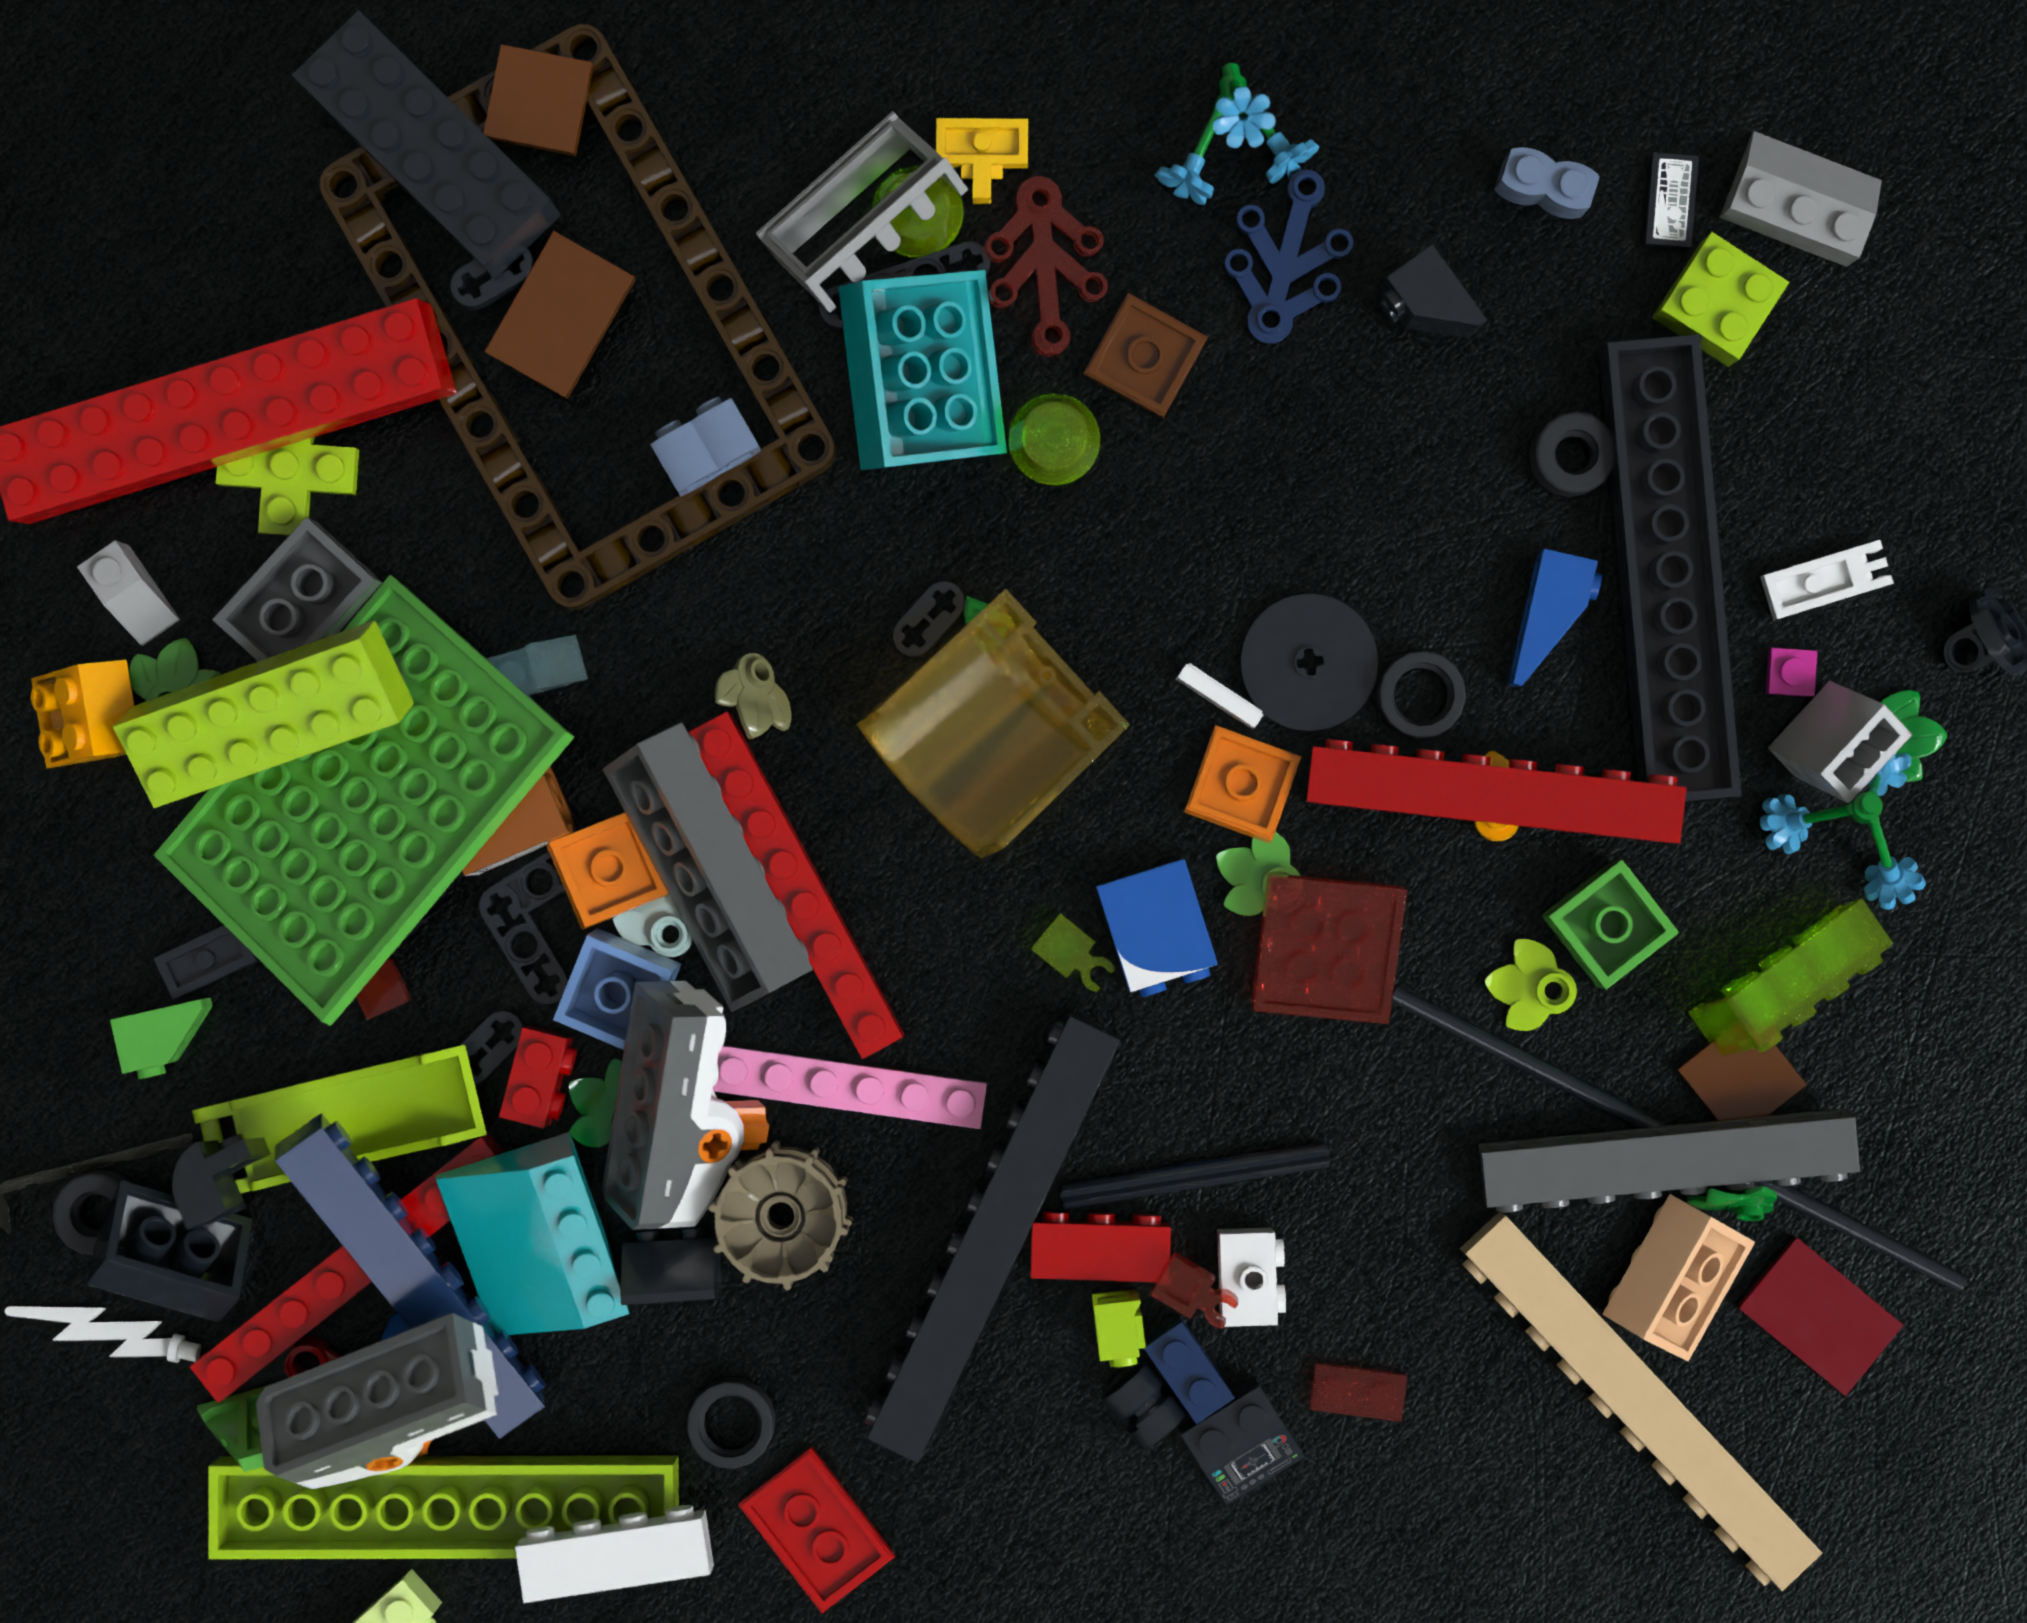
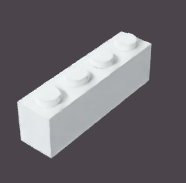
M683 1505L665 1510L666 1516L647 1519L646 1512H637L620 1516L619 1523L601 1526L600 1519H591L574 1523L573 1530L555 1533L553 1526L538 1527L526 1531L527 1537L521 1538L515 1547L523 1602L527 1603L710 1575L714 1563L706 1510L694 1512L692 1505Z

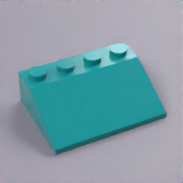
M985 270L866 280L838 287L861 470L1007 453Z
M570 1132L435 1175L477 1293L491 1315V1319L488 1322L497 1333L504 1330L508 1335L585 1329L629 1314L628 1305H621V1277Z

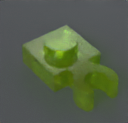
M1061 913L1031 948L1066 978L1076 968L1081 972V979L1084 985L1095 992L1100 987L1091 980V969L1095 966H1103L1110 973H1113L1115 967L1108 959L1100 956L1092 957L1088 954V951L1096 942Z

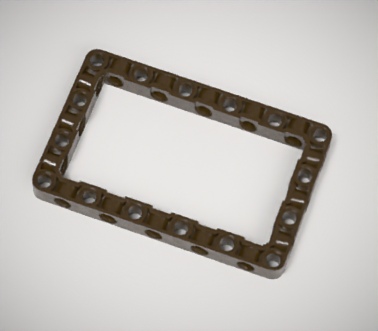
M586 24L570 27L533 48L532 51L575 59L574 54L579 45L587 42L597 46L595 56L588 60L593 63L594 67L587 102L779 439L763 447L758 454L747 461L720 474L698 489L682 497L680 495L580 551L563 524L564 519L539 475L532 469L517 443L519 440L494 396L487 390L472 364L474 361L448 315L443 312L427 285L429 282L403 236L396 230L382 207L384 205L382 200L386 199L384 194L399 185L361 147L331 163L324 169L320 177V189L325 201L385 306H393L415 298L432 305L440 336L446 337L448 341V348L445 354L457 394L441 398L439 401L550 596L557 603L575 610L592 605L822 474L832 466L836 458V447L828 429L605 38L597 28ZM496 70L447 97L482 132H484ZM628 122H638L643 126L640 137L634 141H624L619 137L622 126ZM355 178L357 188L354 194L347 198H339L337 196L338 184L343 179ZM673 201H683L688 205L686 216L679 221H670L664 216L667 205ZM391 257H400L402 260L400 273L392 278L383 277L382 266L384 262ZM719 280H728L734 285L732 295L724 301H716L709 295L711 286ZM764 359H772L779 364L777 376L769 381H761L755 377V368ZM482 415L491 416L494 422L491 433L483 438L474 437L472 433L474 420ZM810 438H817L825 445L823 455L815 461H807L800 456L802 443ZM738 483L745 490L743 501L734 507L722 504L720 497L723 488L728 484ZM528 494L536 495L539 501L537 512L528 518L520 517L517 512L519 499ZM652 528L662 530L665 536L662 548L655 552H646L641 545L643 534ZM573 573L580 574L585 582L582 593L577 597L567 598L562 591L564 579Z

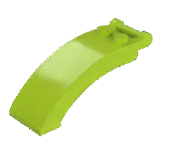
M465 1045L386 1062L192 1110L195 1124L200 1123L204 1141L218 1140L219 1143L224 1141L218 1118L230 1115L233 1118L236 1135L244 1134L246 1139L264 1137L271 1154L244 1167L247 1177L235 1180L240 1193L291 1182L275 1162V1145L320 1113L324 1115L330 1124L337 1121L345 1129L352 1141V1144L348 1147L359 1160L362 1157H366L370 1162L487 1135Z

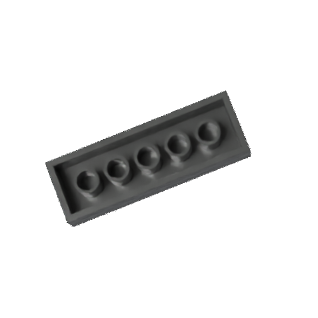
M683 723L636 744L603 768L607 779L731 1012L813 970L808 960L809 955L805 945L800 939L796 938L787 921L784 905L772 893L765 879V871L761 862L752 855L743 838V829L740 822L729 812L722 798L721 787L713 775L709 774L700 757L697 741L686 731Z

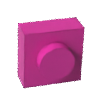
M1769 648L1765 694L1815 697L1817 651Z

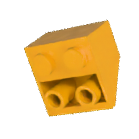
M127 660L77 664L31 678L33 687L31 701L34 709L37 711L40 728L39 748L45 757L46 768L126 755L113 726L134 706Z

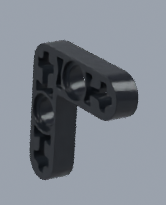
M547 852L488 888L481 896L479 910L529 995L536 1002L550 1005L561 1001L570 977L531 913L565 892L555 866L550 863V859H552L550 853ZM538 868L547 870L553 879L551 890L544 895L533 893L528 886L530 873ZM496 893L501 898L510 897L513 903L508 906V912L513 920H517L521 914L526 920L525 924L512 927L505 936L500 927L509 925L507 920L501 913L493 915L490 911V908L495 904L493 896ZM522 931L532 933L538 943L536 952L529 958L518 956L512 947L514 937ZM544 954L550 960L549 963L541 965L548 976L557 974L560 978V982L555 986L558 992L555 996H552L549 991L540 993L537 986L541 984L542 978L536 969L532 970L529 975L524 969V966L539 961Z

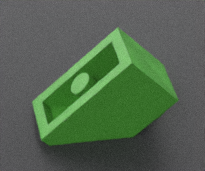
M211 997L110 1020L122 1074L137 1071L138 1079L165 1074L164 1064L176 1062L180 1059L211 1010Z

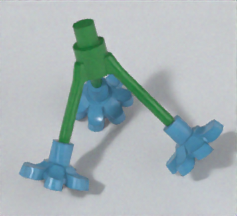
M1228 63L1222 67L1223 78L1219 82L1220 95L1217 97L1213 113L1194 153L1188 154L1183 167L1175 164L1171 168L1160 167L1155 174V177L1163 185L1176 187L1173 195L1180 198H1188L1190 194L1192 200L1200 205H1205L1206 199L1212 198L1214 190L1213 186L1201 180L1199 176L1205 163L1202 157L1214 132L1221 135L1228 131L1226 143L1232 148L1240 147L1243 138L1247 139L1250 146L1258 147L1264 141V137L1260 132L1261 129L1269 139L1266 144L1276 156L1273 166L1266 173L1270 183L1279 181L1285 173L1288 178H1291L1301 170L1298 163L1306 162L1319 149V145L1312 139L1305 144L1302 142L1290 145L1281 132H1275L1273 129L1275 124L1274 115L1264 111L1270 105L1269 98L1262 93L1251 97L1246 79L1241 76L1240 67L1236 63Z
M1895 753L1867 783L1869 784L1867 792L1857 796L1848 805L1810 813L1806 807H1796L1794 798L1791 795L1767 798L1762 806L1768 815L1760 818L1762 830H1771V833L1765 840L1767 847L1775 850L1783 845L1785 853L1792 854L1798 851L1800 843L1807 839L1808 830L1806 828L1811 827L1812 823L1851 816L1856 822L1869 826L1880 857L1878 866L1870 865L1865 870V879L1869 882L1864 887L1865 898L1873 901L1879 897V906L1887 910L1895 907L1896 898L1903 904L1913 902L1916 896L1912 889H1923L1926 881L1922 874L1915 872L1918 869V865L1914 859L1906 857L1898 863L1894 857L1890 856L1879 819L1883 808L1879 796L1886 793L1888 784L1892 787L1900 788L1907 781L1906 774L1901 771L1906 770L1911 765L1909 754L1899 753L1896 755Z

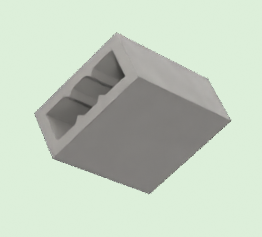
M1829 681L1773 741L1768 749L1796 778L1844 802L1850 803L1912 734L1884 704Z

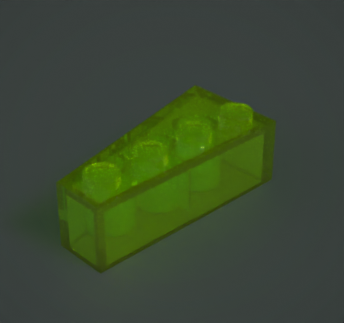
M1862 898L1840 905L1794 937L1792 940L1796 945L1794 949L1787 945L1764 958L1758 963L1762 972L1752 971L1720 989L1725 998L1707 1004L1700 1003L1688 1012L1708 1042H1713L1722 1056L1755 1048L1759 1052L1768 1050L1783 1038L1780 1033L1782 1029L1790 1023L1793 1026H1797L1808 1020L1817 1012L1814 1008L1817 1002L1824 997L1827 1001L1837 997L1850 987L1847 979L1856 972L1859 975H1863L1883 961L1880 954L1893 945V942Z

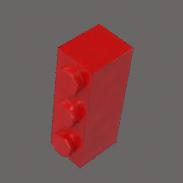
M1042 1211L1041 1218H1035L1032 1224L1030 1277L1033 1279L1169 1283L1171 1226L1169 1222H1161V1215L1138 1213L1133 1214V1221H1115V1214L1109 1212H1088L1087 1220L1069 1219V1212Z

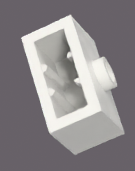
M1272 1228L1217 1229L1219 1306L1222 1326L1278 1325V1313L1286 1312L1285 1285H1277L1276 1267H1284L1283 1239H1275V1232Z

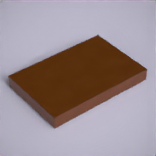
M553 231L485 352L568 399L636 278Z

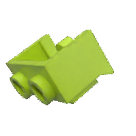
M1137 1288L1092 1293L1100 1361L1109 1360L1110 1367H1124L1137 1364V1357H1140L1139 1349L1145 1348L1142 1314L1139 1307L1141 1302Z

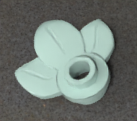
M669 894L620 914L613 919L616 929L623 939L639 946L650 945L656 953L665 957L682 955L693 942ZM669 925L675 926L679 931V938L674 943H668L663 938V931Z

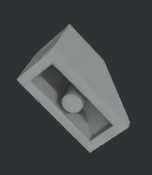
M113 541L77 566L102 604L140 645H145L180 621L178 615L128 544Z

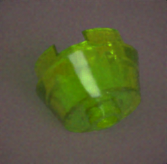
M920 166L907 167L890 175L877 190L872 209ZM941 177L924 191L935 206V214L932 218L922 220L908 205L889 222L901 239L899 247L894 250L895 252L904 256L919 258L945 249L956 238L963 221V203L960 194Z
M1047 394L1032 399L1018 411L1010 427L1009 448L1014 462L1026 476L1042 484L1062 485L1077 480L1091 468L1099 452L1100 432L1095 417L1083 403L1067 395Z

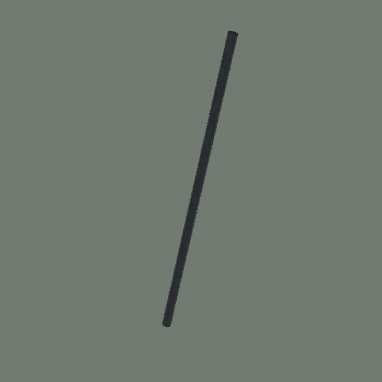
M1398 985L1395 986L1389 997V1002L1636 1128L1670 1125ZM1773 1180L1754 1182V1186H1764L1777 1193L1776 1200L1959 1293L1966 1286L1968 1277L1791 1186L1773 1185Z

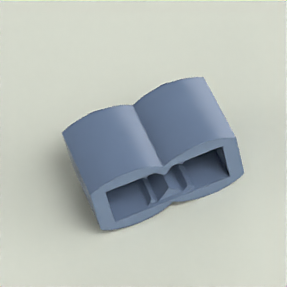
M1524 147L1513 148L1503 160L1494 190L1510 202L1521 205L1539 204L1542 209L1554 216L1574 219L1582 217L1590 208L1599 175L1591 168L1580 163L1570 161L1555 163L1548 155L1541 151Z
M720 397L711 399L696 409L698 417L682 425L680 420H676L655 433L658 439L650 445L681 497L705 485L720 474L747 461L761 451L732 398L722 402Z

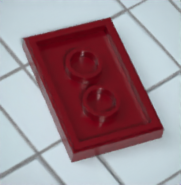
M1793 1236L1736 1306L1845 1396L1904 1326L1795 1236Z

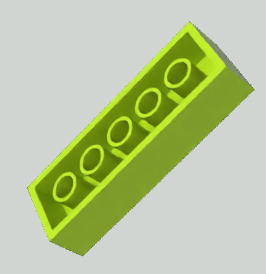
M373 620L135 705L118 720L113 728L153 807L156 808L400 723L414 704V701L376 621Z

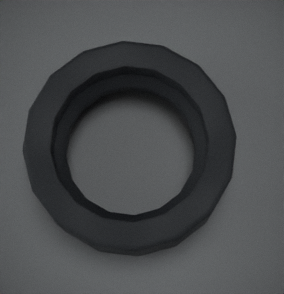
M1429 651L1410 652L1392 661L1380 675L1376 689L1377 708L1385 723L1398 734L1415 739L1433 737L1451 728L1462 714L1466 700L1464 680L1457 667L1443 655ZM1426 668L1433 670L1443 679L1447 687L1448 698L1445 708L1437 717L1430 721L1416 722L1409 720L1399 712L1395 705L1393 692L1396 682L1402 674L1411 669Z
M726 1377L711 1382L698 1393L688 1412L686 1430L691 1446L703 1460L716 1467L736 1469L751 1464L765 1452L774 1434L776 1415L771 1399L760 1386L745 1378ZM725 1396H738L748 1401L756 1410L759 1420L758 1431L753 1440L746 1446L735 1450L723 1449L714 1444L707 1436L704 1426L705 1414L709 1406L717 1399Z

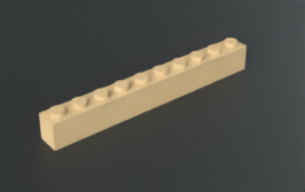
M1498 1212L1460 1248L1468 1257L1462 1265L1480 1284L1487 1278L1500 1291L1494 1299L1512 1318L1518 1312L1524 1316L1531 1324L1525 1332L1543 1351L1549 1346L1554 1348L1563 1358L1556 1365L1575 1385L1582 1379L1594 1391L1588 1399L1606 1418L1613 1413L1616 1414L1626 1425L1619 1432L1638 1452L1645 1446L1657 1458L1651 1466L1669 1485H1672L1677 1480L1689 1492L1682 1499L1701 1519L1709 1514L1720 1525L1714 1533L1733 1553L1740 1547L1752 1559L1745 1566L1764 1586L1772 1581L1783 1591L1822 1554L1814 1543L1503 1213Z

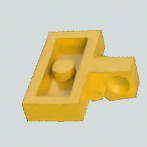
M936 118V152L941 157H946L953 168H961V179H973V204H991V179H1003V168H1028V119Z

